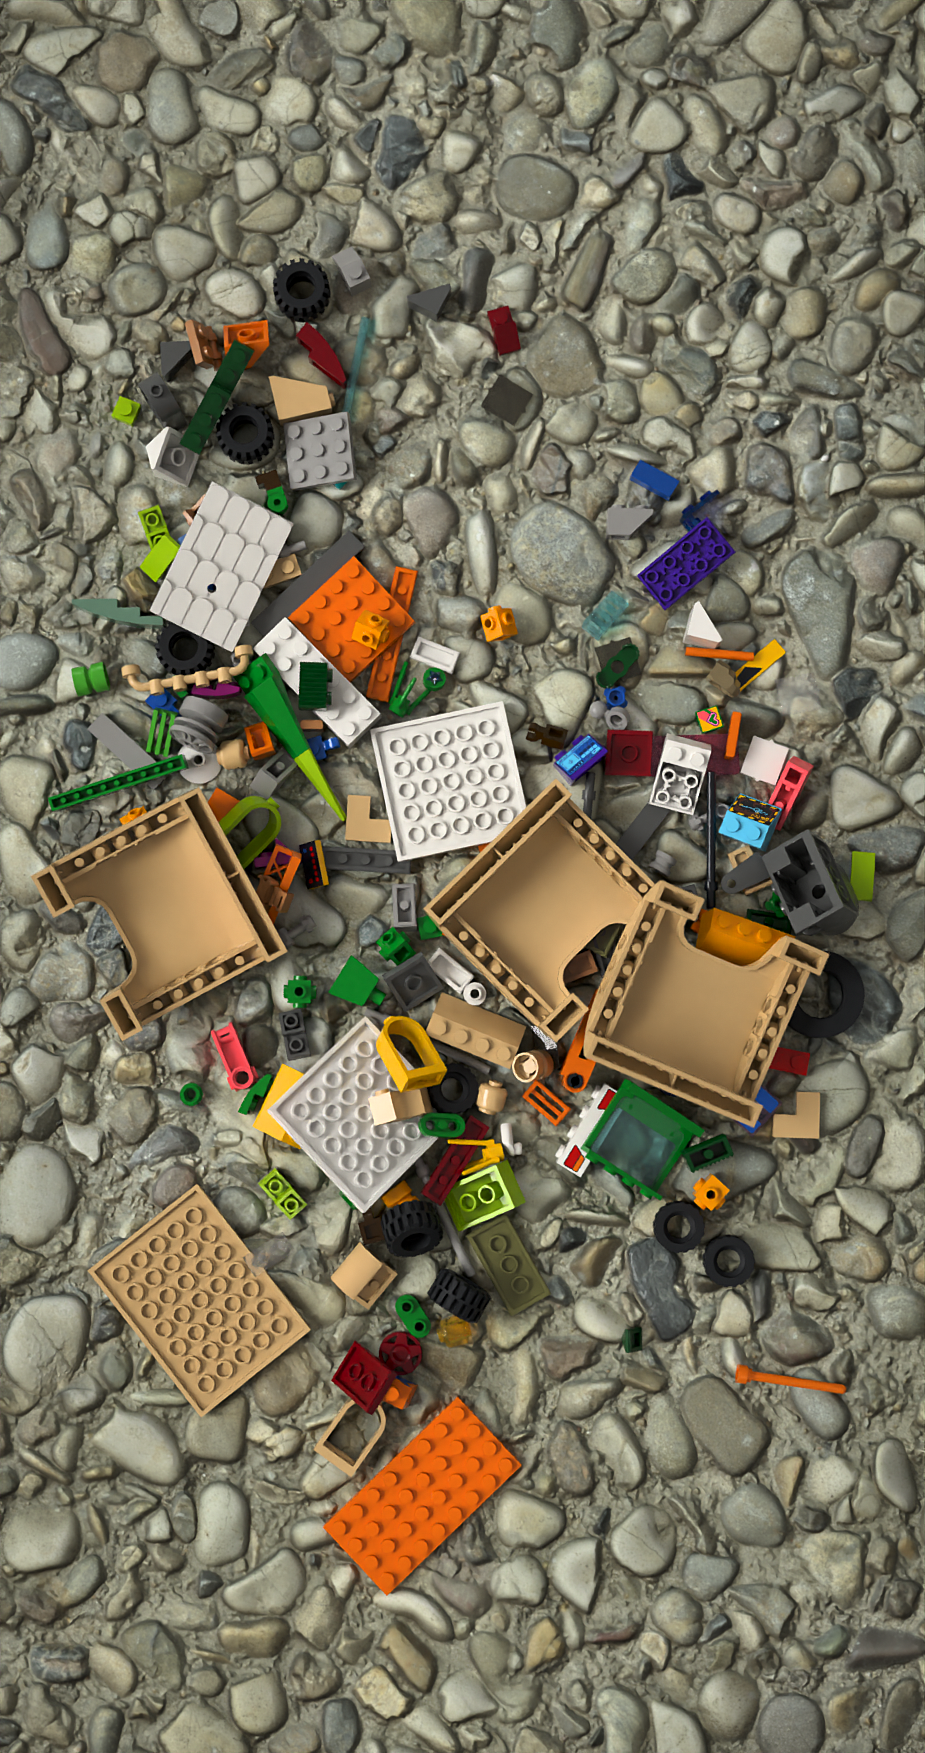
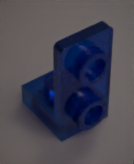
M718 489L713 493L710 490L699 498L701 502L696 506L690 504L681 512L683 515L680 522L688 532L701 522L694 515L719 496L720 492Z

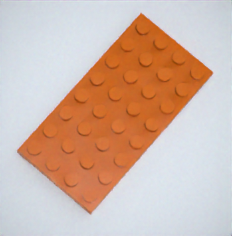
M457 1396L323 1525V1528L387 1596L522 1464L461 1398Z

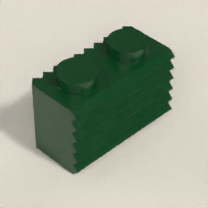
M300 662L299 710L327 711V705H332V692H328V683L333 682V669H329L328 663Z
M723 1133L680 1151L687 1169L693 1173L695 1170L699 1171L703 1167L707 1168L712 1163L716 1164L717 1161L720 1162L721 1159L724 1160L734 1155L729 1141Z

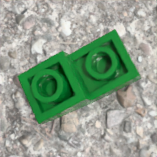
M270 1073L265 1075L251 1088L238 1110L239 1113L249 1115L250 1111H255L259 1100L255 1098L256 1094L262 1097L266 1096L274 1082L272 1080L274 1075Z

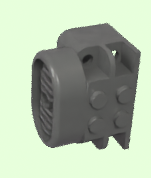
M807 829L761 856L773 882L771 888L779 896L782 902L780 903V908L788 916L796 935L804 933L807 936H813L821 933L827 936H834L847 931L853 925L857 916H859L858 898L845 870L836 863L831 850L821 837Z

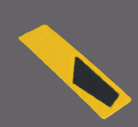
M775 639L754 656L753 661H748L735 672L736 678L741 683L740 691L786 653Z

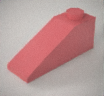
M793 756L787 762L768 802L770 805L783 809L775 827L779 831L786 822L814 765L796 756Z

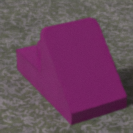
M275 838L276 844L288 848L281 841ZM278 851L275 858L278 866L287 864L291 856ZM272 852L260 853V858H254L255 867L257 869L266 868Z

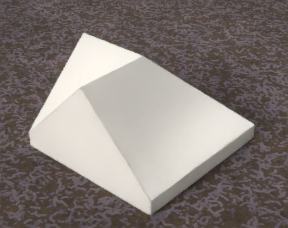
M166 426L146 446L151 469L155 477L188 487L199 455L179 444L183 437L182 433Z

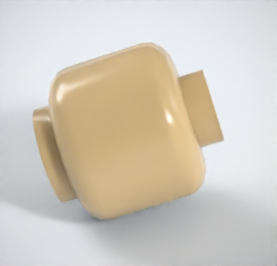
M241 739L223 741L216 750L218 764L222 765L226 770L245 768L248 759H251L250 748Z
M490 1079L489 1083L480 1084L479 1094L475 1102L479 1107V1111L495 1115L496 1112L503 1110L508 1095L507 1090L502 1087L503 1083Z

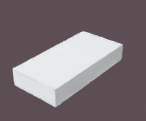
M418 636L410 659L439 668L452 675L460 652Z
M440 948L428 961L434 973L459 994L475 977Z

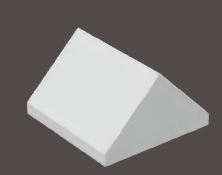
M698 601L690 612L683 643L702 648L717 649L722 642V638Z

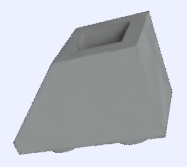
M612 505V508L607 509L606 539L629 540L652 518L653 509H648V506L637 505L634 508H625V505Z

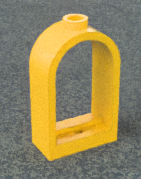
M390 1016L386 1018L377 1038L376 1048L400 1093L440 1084L447 1072V1068L424 1028L418 1022L408 1017ZM398 1034L409 1039L426 1067L407 1070L389 1035Z

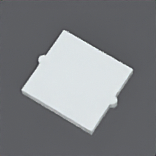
M753 736L740 773L755 778L757 782L760 780L775 786L789 748L778 745L773 740L767 741Z

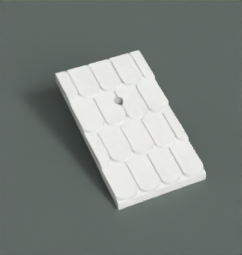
M212 481L150 611L233 652L294 523ZM214 584L216 589L210 590L208 585Z

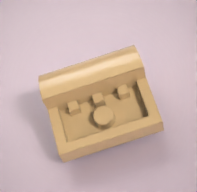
M359 1242L330 1278L351 1299H355L365 1308L369 1309L398 1273L382 1261L373 1251Z

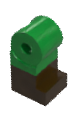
M276 469L255 476L258 488L266 489L269 510L278 515L285 514L288 509V502Z

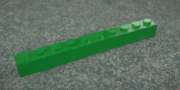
M180 754L49 797L48 800L52 812H57L189 769L185 755Z

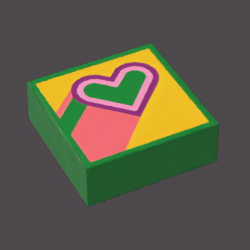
M717 705L695 712L701 734L724 727Z

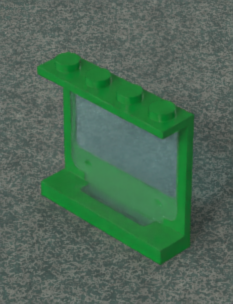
M625 1078L580 1149L587 1153L585 1158L596 1165L598 1161L605 1164L603 1169L611 1175L615 1176L617 1173L622 1175L621 1181L633 1188L634 1185L640 1187L639 1193L651 1200L654 1196L661 1200L662 1196L657 1191L681 1155L680 1151L685 1149L693 1134L700 1138L705 1130Z

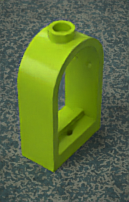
M259 796L246 797L239 801L218 822L226 836L250 811L256 808L268 809L269 821L266 827L236 855L243 869L276 838L280 831L281 816L277 810L280 806L271 797L268 800Z

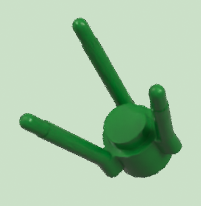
M407 661L403 664L393 695L388 702L390 704L388 709L402 718L405 714L410 716L413 709L431 692L426 689L409 706L411 701L406 698L417 681V678L414 677L403 695L398 696L408 666Z

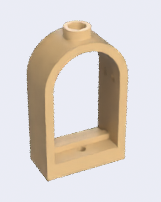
M351 1398L342 1406L313 1450L352 1477L384 1431L386 1424V1410L382 1404L384 1401H381L377 1408L381 1417V1424L356 1460H353L326 1440L348 1408L356 1404Z

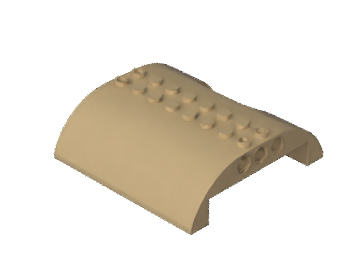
M557 779L550 783L423 909L452 944L501 994L555 1043L589 1010L574 993L570 994L565 988L563 982L565 967L600 930L612 924L627 925L638 904L655 885L570 799L572 794Z
M199 787L93 840L31 876L53 918L75 907V904L84 901L95 902L107 911L130 952L132 970L122 984L111 990L99 1001L122 1041L142 1031L144 1025L266 960L268 963L288 952Z
M660 880L647 892L630 917L603 976L586 1026L584 1057L754 1128L763 1108V1105L755 1101L810 972L820 976L829 954L787 935L778 940L759 960L749 965H735L699 950L687 942L684 936V925L687 918L696 921L705 899Z

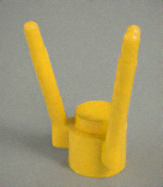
M448 1139L447 1141L449 1144L486 1146V1148L482 1149L483 1158L467 1163L464 1169H469L463 1171L462 1175H467L489 1165L504 1161L502 1146L500 1143L495 1144L494 1139L486 1141Z

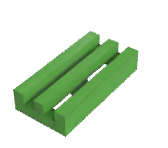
M158 707L154 709L146 752H155L156 755L162 754L168 758L173 741L169 734V729L174 725V719L178 715L177 712ZM159 714H162L157 743L155 747L153 745L156 735ZM167 716H169L171 718L168 728L165 749H162L161 746L164 736Z

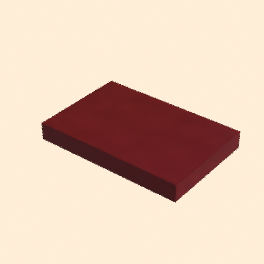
M354 1341L331 1381L365 1412L373 1415L397 1374L360 1342Z

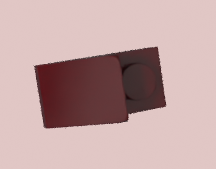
M509 306L487 311V317L499 356L521 350L516 322L512 319Z

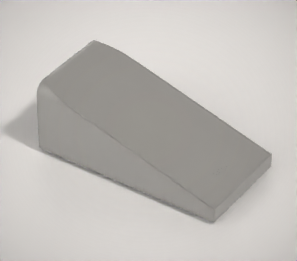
M415 883L392 884L394 929L398 933L401 931L416 932Z

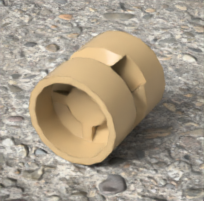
M538 1049L518 1054L513 1060L512 1070L518 1080L531 1082L547 1078L553 1071L554 1062L548 1052Z

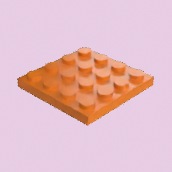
M355 556L288 617L315 648L350 683L416 623ZM364 610L389 620L387 628L390 631L386 642H381L376 650L351 639L355 623Z

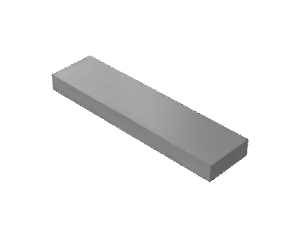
M101 713L87 728L131 770L156 763L149 754L104 713ZM168 776L146 783L155 791Z

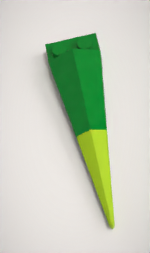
M265 653L249 664L242 674L233 677L246 694L244 698L344 822L347 816L331 790L306 740L278 669Z

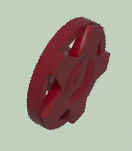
M392 1332L381 1342L379 1359L397 1375H406L413 1372L421 1362V1344L409 1332ZM397 1336L394 1343L387 1342L390 1338ZM407 1337L411 1338L415 1344H408ZM383 1352L388 1355L386 1363L383 1358ZM418 1355V1359L413 1365L412 1358ZM398 1366H401L403 1371H398L394 1369Z

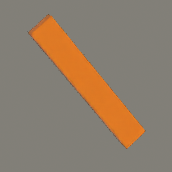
M396 566L390 595L409 614L418 571ZM404 634L375 659L366 698L388 703Z

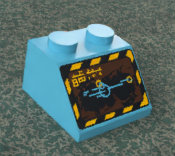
M740 793L727 810L719 833L766 852L783 809Z

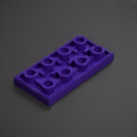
M706 517L642 570L637 577L666 611L734 555L736 551L711 520Z

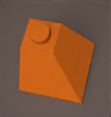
M268 320L223 326L225 355L234 339L255 350L245 370L251 368L270 345Z

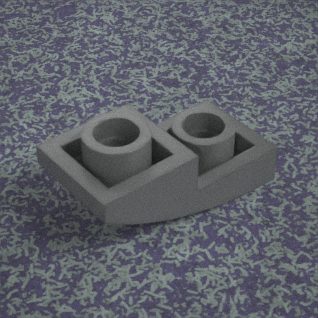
M296 1009L278 1013L288 1061L310 1057L302 1010Z

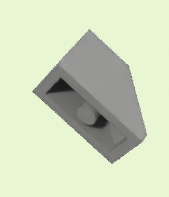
M352 247L332 256L351 297L371 288L370 276L361 258Z
M283 748L259 770L250 787L268 800L281 788L298 765Z

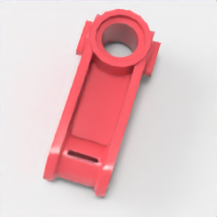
M233 1022L217 1031L211 1030V1035L229 1077H227L231 1090L235 1089L237 1092L242 1089H249L256 1084L259 1075L255 1066H251ZM245 1071L249 1076V1080L246 1084L242 1085L238 1082L237 1076L240 1072Z

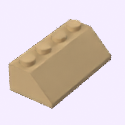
M442 992L426 1033L429 1037L510 1069L527 1026L475 1005H470L463 1000Z

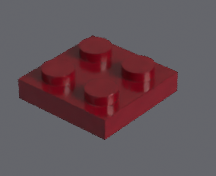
M607 730L606 750L608 752L606 754L605 775L651 777L653 731Z

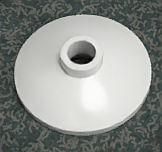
M215 744V748L210 754L201 753L184 745L182 746L178 755H185L189 769L180 771V773L186 780L196 784L210 782L219 774L222 765L218 764L216 755L218 747ZM201 756L203 758L202 763L196 764L195 758Z

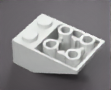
M667 733L649 804L693 815L710 758L711 745Z

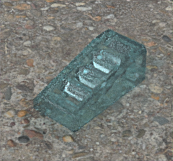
M612 590L584 620L582 628L599 641L627 609L629 604ZM608 602H613L616 606L619 607V610H616ZM603 608L607 609L613 616L611 617ZM597 615L601 616L607 623L605 624Z

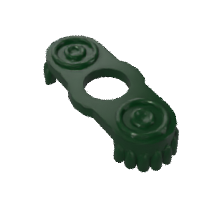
M632 643L623 645L618 654L611 657L603 670L597 673V684L604 689L613 687V684L619 678L625 676L628 668L638 660L640 655L638 647L635 644L632 645ZM614 661L623 663L624 670L621 673H614L611 670V664Z

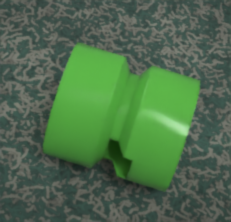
M103 661L91 664L89 669L85 666L71 669L78 697L89 695L93 689L97 693L110 690V681Z

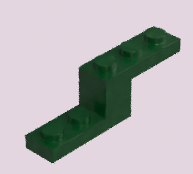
M234 339L179 443L180 445L200 455L252 357L254 349Z

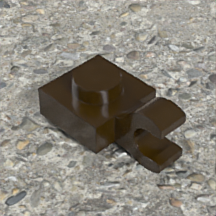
M530 723L528 730L535 733L528 732L526 740L530 742L542 740L541 744L563 750L569 730L547 724L545 728L537 723Z
M370 1207L365 1213H362L364 1220L358 1222L364 1245L385 1240L381 1228V1217L373 1218Z

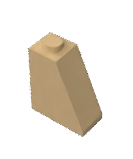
M277 376L269 377L280 426H284L283 423L333 414L332 407L336 405L333 393L328 394L327 386Z

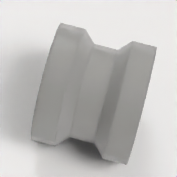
M657 850L656 858L650 863L649 867L669 877L670 869L676 864L677 860Z

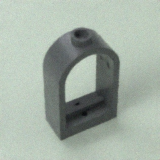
M158 372L138 383L144 399L163 428L169 426L178 431L188 425L181 408Z

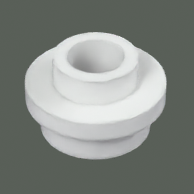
M473 982L465 987L463 996L470 1005H479L486 998V990L480 983ZM474 989L479 991L477 998H472L470 992Z

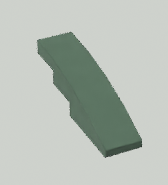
M72 599V605L75 608L100 619L139 628H166V620L163 617L143 616V611L140 607L121 608V603L118 599Z

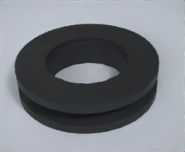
M824 951L829 956L822 971L834 976L840 984L842 991L841 1003L837 1010L828 1017L817 1018L804 1012L797 1002L788 1026L804 1036L827 1038L846 1031L858 1019L864 1005V984L859 972L849 960L830 951Z

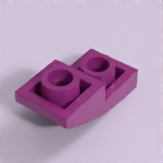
M232 681L227 684H219L218 682L216 690H213L212 685L197 688L193 684L191 694L204 699H227L240 696L242 690L240 687H237L238 683Z

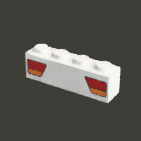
M605 1083L601 1087L599 1085L596 1086L591 1094V1097L594 1098L590 1106H584L579 1114V1117L582 1119L578 1126L573 1125L567 1134V1137L570 1139L566 1146L561 1144L555 1154L558 1158L556 1162L579 1177L582 1176L590 1163V1160L585 1158L587 1153L580 1148L617 1092ZM616 1108L591 1147L593 1152L596 1153L622 1110L621 1108Z

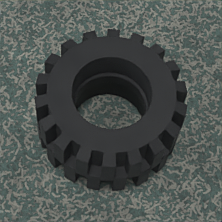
M299 258V262H295V259L290 260L291 264H283V270L278 269L276 272L277 278L273 280V293L276 304L279 306L282 314L285 312L287 318L291 319L293 316L297 322H300V318H304V322H308L309 317H313V319L318 318L317 313L323 314L325 312L324 307H328L329 298L331 297L329 280L327 279L326 272L322 271V267L319 264L315 266L314 261L309 260L306 263L304 258ZM298 282H308L315 287L312 295L306 299H296L289 294L291 287Z
M242 402V406H238L237 403L232 404L233 409L230 410L227 407L224 410L226 414H221L219 417L220 422L216 423V437L223 453L234 462L238 460L239 464H244V461H248V464H254L253 460L255 459L259 462L262 460L261 456H267L269 454L268 449H272L274 445L275 435L271 420L261 407L257 408L256 404L251 403V406H248L247 402ZM248 423L258 428L256 438L249 443H238L232 438L234 430L241 424Z
M169 622L167 628L163 627L161 629V635L158 634L156 638L158 641L155 644L156 655L162 666L170 674L172 673L175 676L190 675L198 671H206V667L212 665L211 660L215 656L214 643L173 622ZM184 637L194 638L198 643V650L194 657L185 661L177 660L173 655L175 643Z
M412 1200L397 1204L382 1217L381 1228L386 1246L394 1256L407 1258L423 1255L433 1250L443 1239V1229L437 1209L432 1203L425 1200Z
M445 1268L440 1270L427 1292L431 1300L437 1305L469 1323H478L491 1300L488 1292L461 1274Z

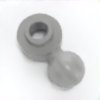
M595 701L590 705L589 711L591 716L596 719L606 718L607 725L613 730L625 729L630 721L628 711L622 707H613L609 710L602 701Z

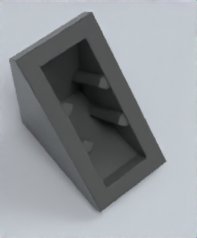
M449 283L407 296L408 307L437 322L451 296V285Z
M189 341L160 342L161 373L167 383L192 358L193 353Z

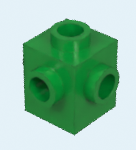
M394 927L376 941L382 948L379 951L382 957L387 962L391 959L397 966L416 954L408 944L411 942L409 937L403 931L398 933Z
M294 976L293 980H288V985H284V999H288L287 1003H293V1008H307V1004H312V999H316L317 986L313 985L312 980H307V976ZM298 987H301L304 991L301 996L295 994V990Z

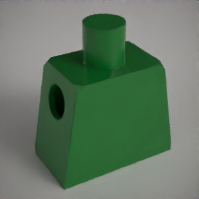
M352 955L328 992L364 1007L368 999L380 1006L387 995L376 988L380 979Z

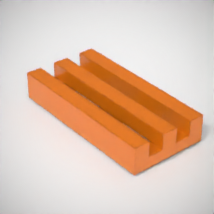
M733 711L731 714L724 755L726 760H732L735 757L742 717L740 712Z
M535 1080L522 1095L526 1101L555 1126L571 1110L538 1080ZM538 1086L565 1110L561 1113L535 1090V1087ZM529 1094L535 1095L559 1117L555 1120L533 1101Z

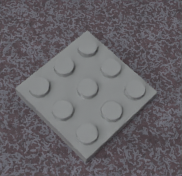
M348 412L283 423L290 490L297 491L357 480L351 420Z

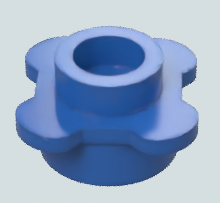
M623 686L613 689L606 688L603 694L607 700V709L610 710L613 707L625 708L628 701L625 699L626 689Z

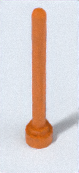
M738 1364L736 1368V1383L746 1384V1382H751L752 1380L839 1394L846 1392V1386L843 1384L752 1371V1368H748V1365Z

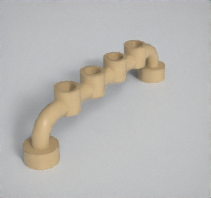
M252 645L235 647V658L240 659L239 665L235 667H221L213 671H198L190 675H176L167 679H153L149 682L141 683L137 680V677L141 675L140 666L132 664L121 668L122 677L128 679L129 684L135 690L150 691L152 696L164 694V688L173 687L174 692L187 690V684L196 683L197 688L210 686L209 680L218 679L219 684H227L232 682V676L240 675L247 669L249 657L253 656Z

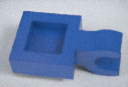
M165 688L164 694L159 696L150 695L145 700L153 709L158 707L177 712V717H182L174 707L178 701Z
M321 736L306 739L316 761L326 759V751L341 747L337 737L322 741Z

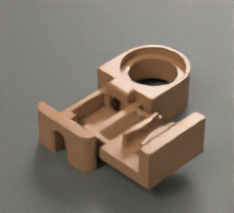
M258 875L257 877L260 878L256 893L267 914L272 905L276 907V911L279 913H287L295 894L287 893L279 887H274L279 886V882L270 876Z

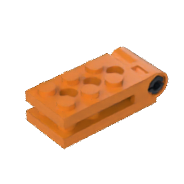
M598 989L593 993L588 1005L589 1010L583 1016L558 1073L563 1075L562 1084L564 1088L573 1093L580 1092L586 1087L596 1064L591 1059L586 1057L582 1059L578 1056L584 1045L586 1026ZM576 1076L578 1081L572 1085L571 1079Z

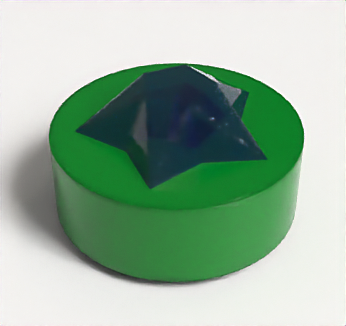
M433 667L425 671L423 676L425 688L430 691H439L445 685L446 675L441 669Z

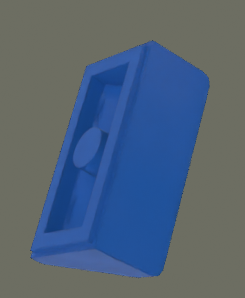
M642 460L638 462L629 479L669 501L679 483V480Z

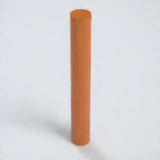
M686 647L685 656L753 661L754 652Z

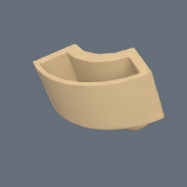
M427 1087L402 1093L400 1091L389 1092V1089H383L375 1092L376 1096L368 1098L375 1126L398 1122L433 1112Z

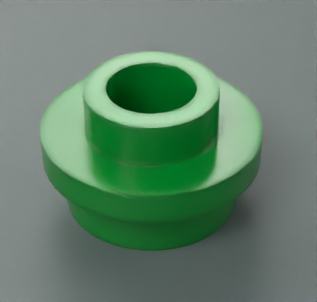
M195 1083L184 1085L180 1091L181 1101L188 1106L199 1104L203 1098L202 1088ZM190 1090H194L196 1093L194 1099L188 1097Z

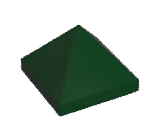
M641 1327L625 1329L621 1340L626 1353L642 1350Z

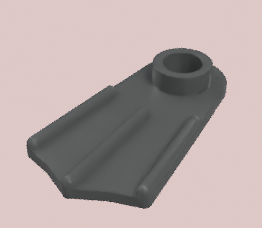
M758 852L754 853L727 873L721 880L722 889L728 894H735L769 878L770 875L761 855ZM728 880H734V888L727 886Z

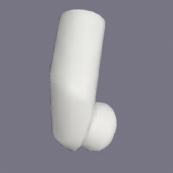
M501 1124V1140L508 1154L511 1156L522 1154V1144L520 1142L513 1143L512 1124Z

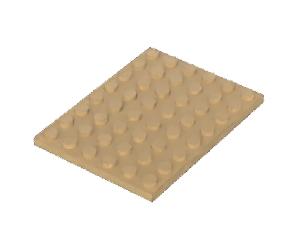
M198 1183L88 1270L200 1417H203L311 1330V1327Z

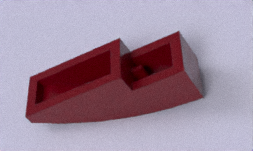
M306 322L296 335L297 343L310 352L308 355L310 364L345 390L347 381L336 354L323 336Z

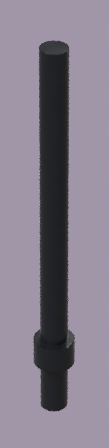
M707 772V881H704V890L707 891L706 909L716 908V891H718V881H716V772Z

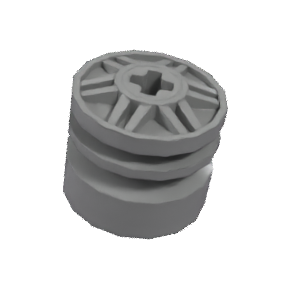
M187 696L179 709L182 717L174 719V725L170 727L169 734L177 742L192 750L210 754L215 748L214 744L218 742L216 733L223 731L228 721V715L221 708L207 700L195 696Z

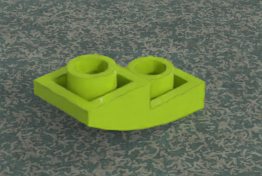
M159 504L138 511L146 538L152 550L164 534L168 533L170 535Z
M168 533L164 534L144 559L140 568L153 581L157 582L173 563L180 545Z
M852 851L850 883L858 901L872 902L875 853Z
M276 1168L258 1183L290 1220L307 1205L300 1194Z

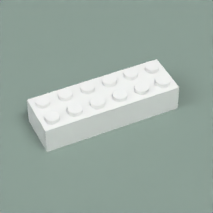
M286 617L253 648L258 657L265 653L268 655L278 669L282 681L298 697L300 662L328 663L329 669H333V682L328 683V692H332V705H327V711L312 712L349 749L382 718L381 713Z

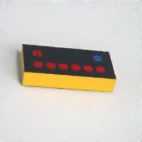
M314 840L299 845L307 890L329 885L321 841Z

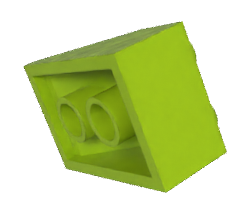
M505 1160L456 1182L447 1195L445 1202L456 1228L460 1232L525 1203L526 1200L508 1160Z

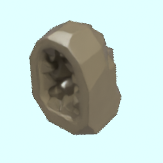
M719 659L706 677V680L731 698L737 697L740 693L741 683L736 678V674L731 667Z

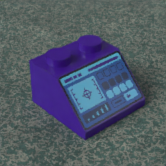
M590 734L585 737L580 735L571 743L573 747L569 751L563 749L554 757L556 761L553 766L570 786L604 759L608 752Z

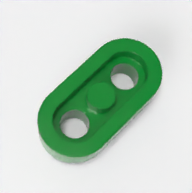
M427 1113L420 1118L418 1127L420 1132L426 1137L456 1138L464 1132L465 1122L457 1114ZM427 1122L432 1123V1129L427 1128ZM449 1123L454 1125L453 1131L449 1129Z
M401 1295L395 1304L397 1314L412 1336L417 1338L425 1337L431 1329L429 1317L413 1295ZM406 1302L411 1305V1309L408 1311L402 1308V1305ZM417 1322L423 1323L424 1328L422 1330L415 1328Z

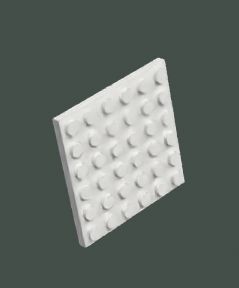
M503 701L370 729L398 863L491 843L526 808Z
M366 1016L267 1110L361 1213H365L438 1139V1137H426L420 1132L418 1123L422 1116L375 1126L368 1098L376 1096L375 1092L383 1089H389V1092L399 1091L376 1048V1041L380 1031ZM397 1050L407 1070L414 1069V1067ZM432 1108V1113H438L435 1108ZM427 1122V1128L432 1129V1123Z

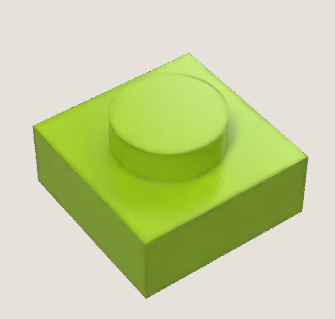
M120 396L111 417L133 427L142 406L137 402Z

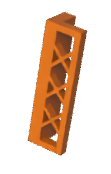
M276 844L263 875L278 872L281 881L279 886L274 887H279L283 891L288 892L302 854ZM278 851L291 856L289 862L280 867L275 859ZM274 863L276 868L271 870L272 865ZM272 905L268 916L274 925L279 912Z

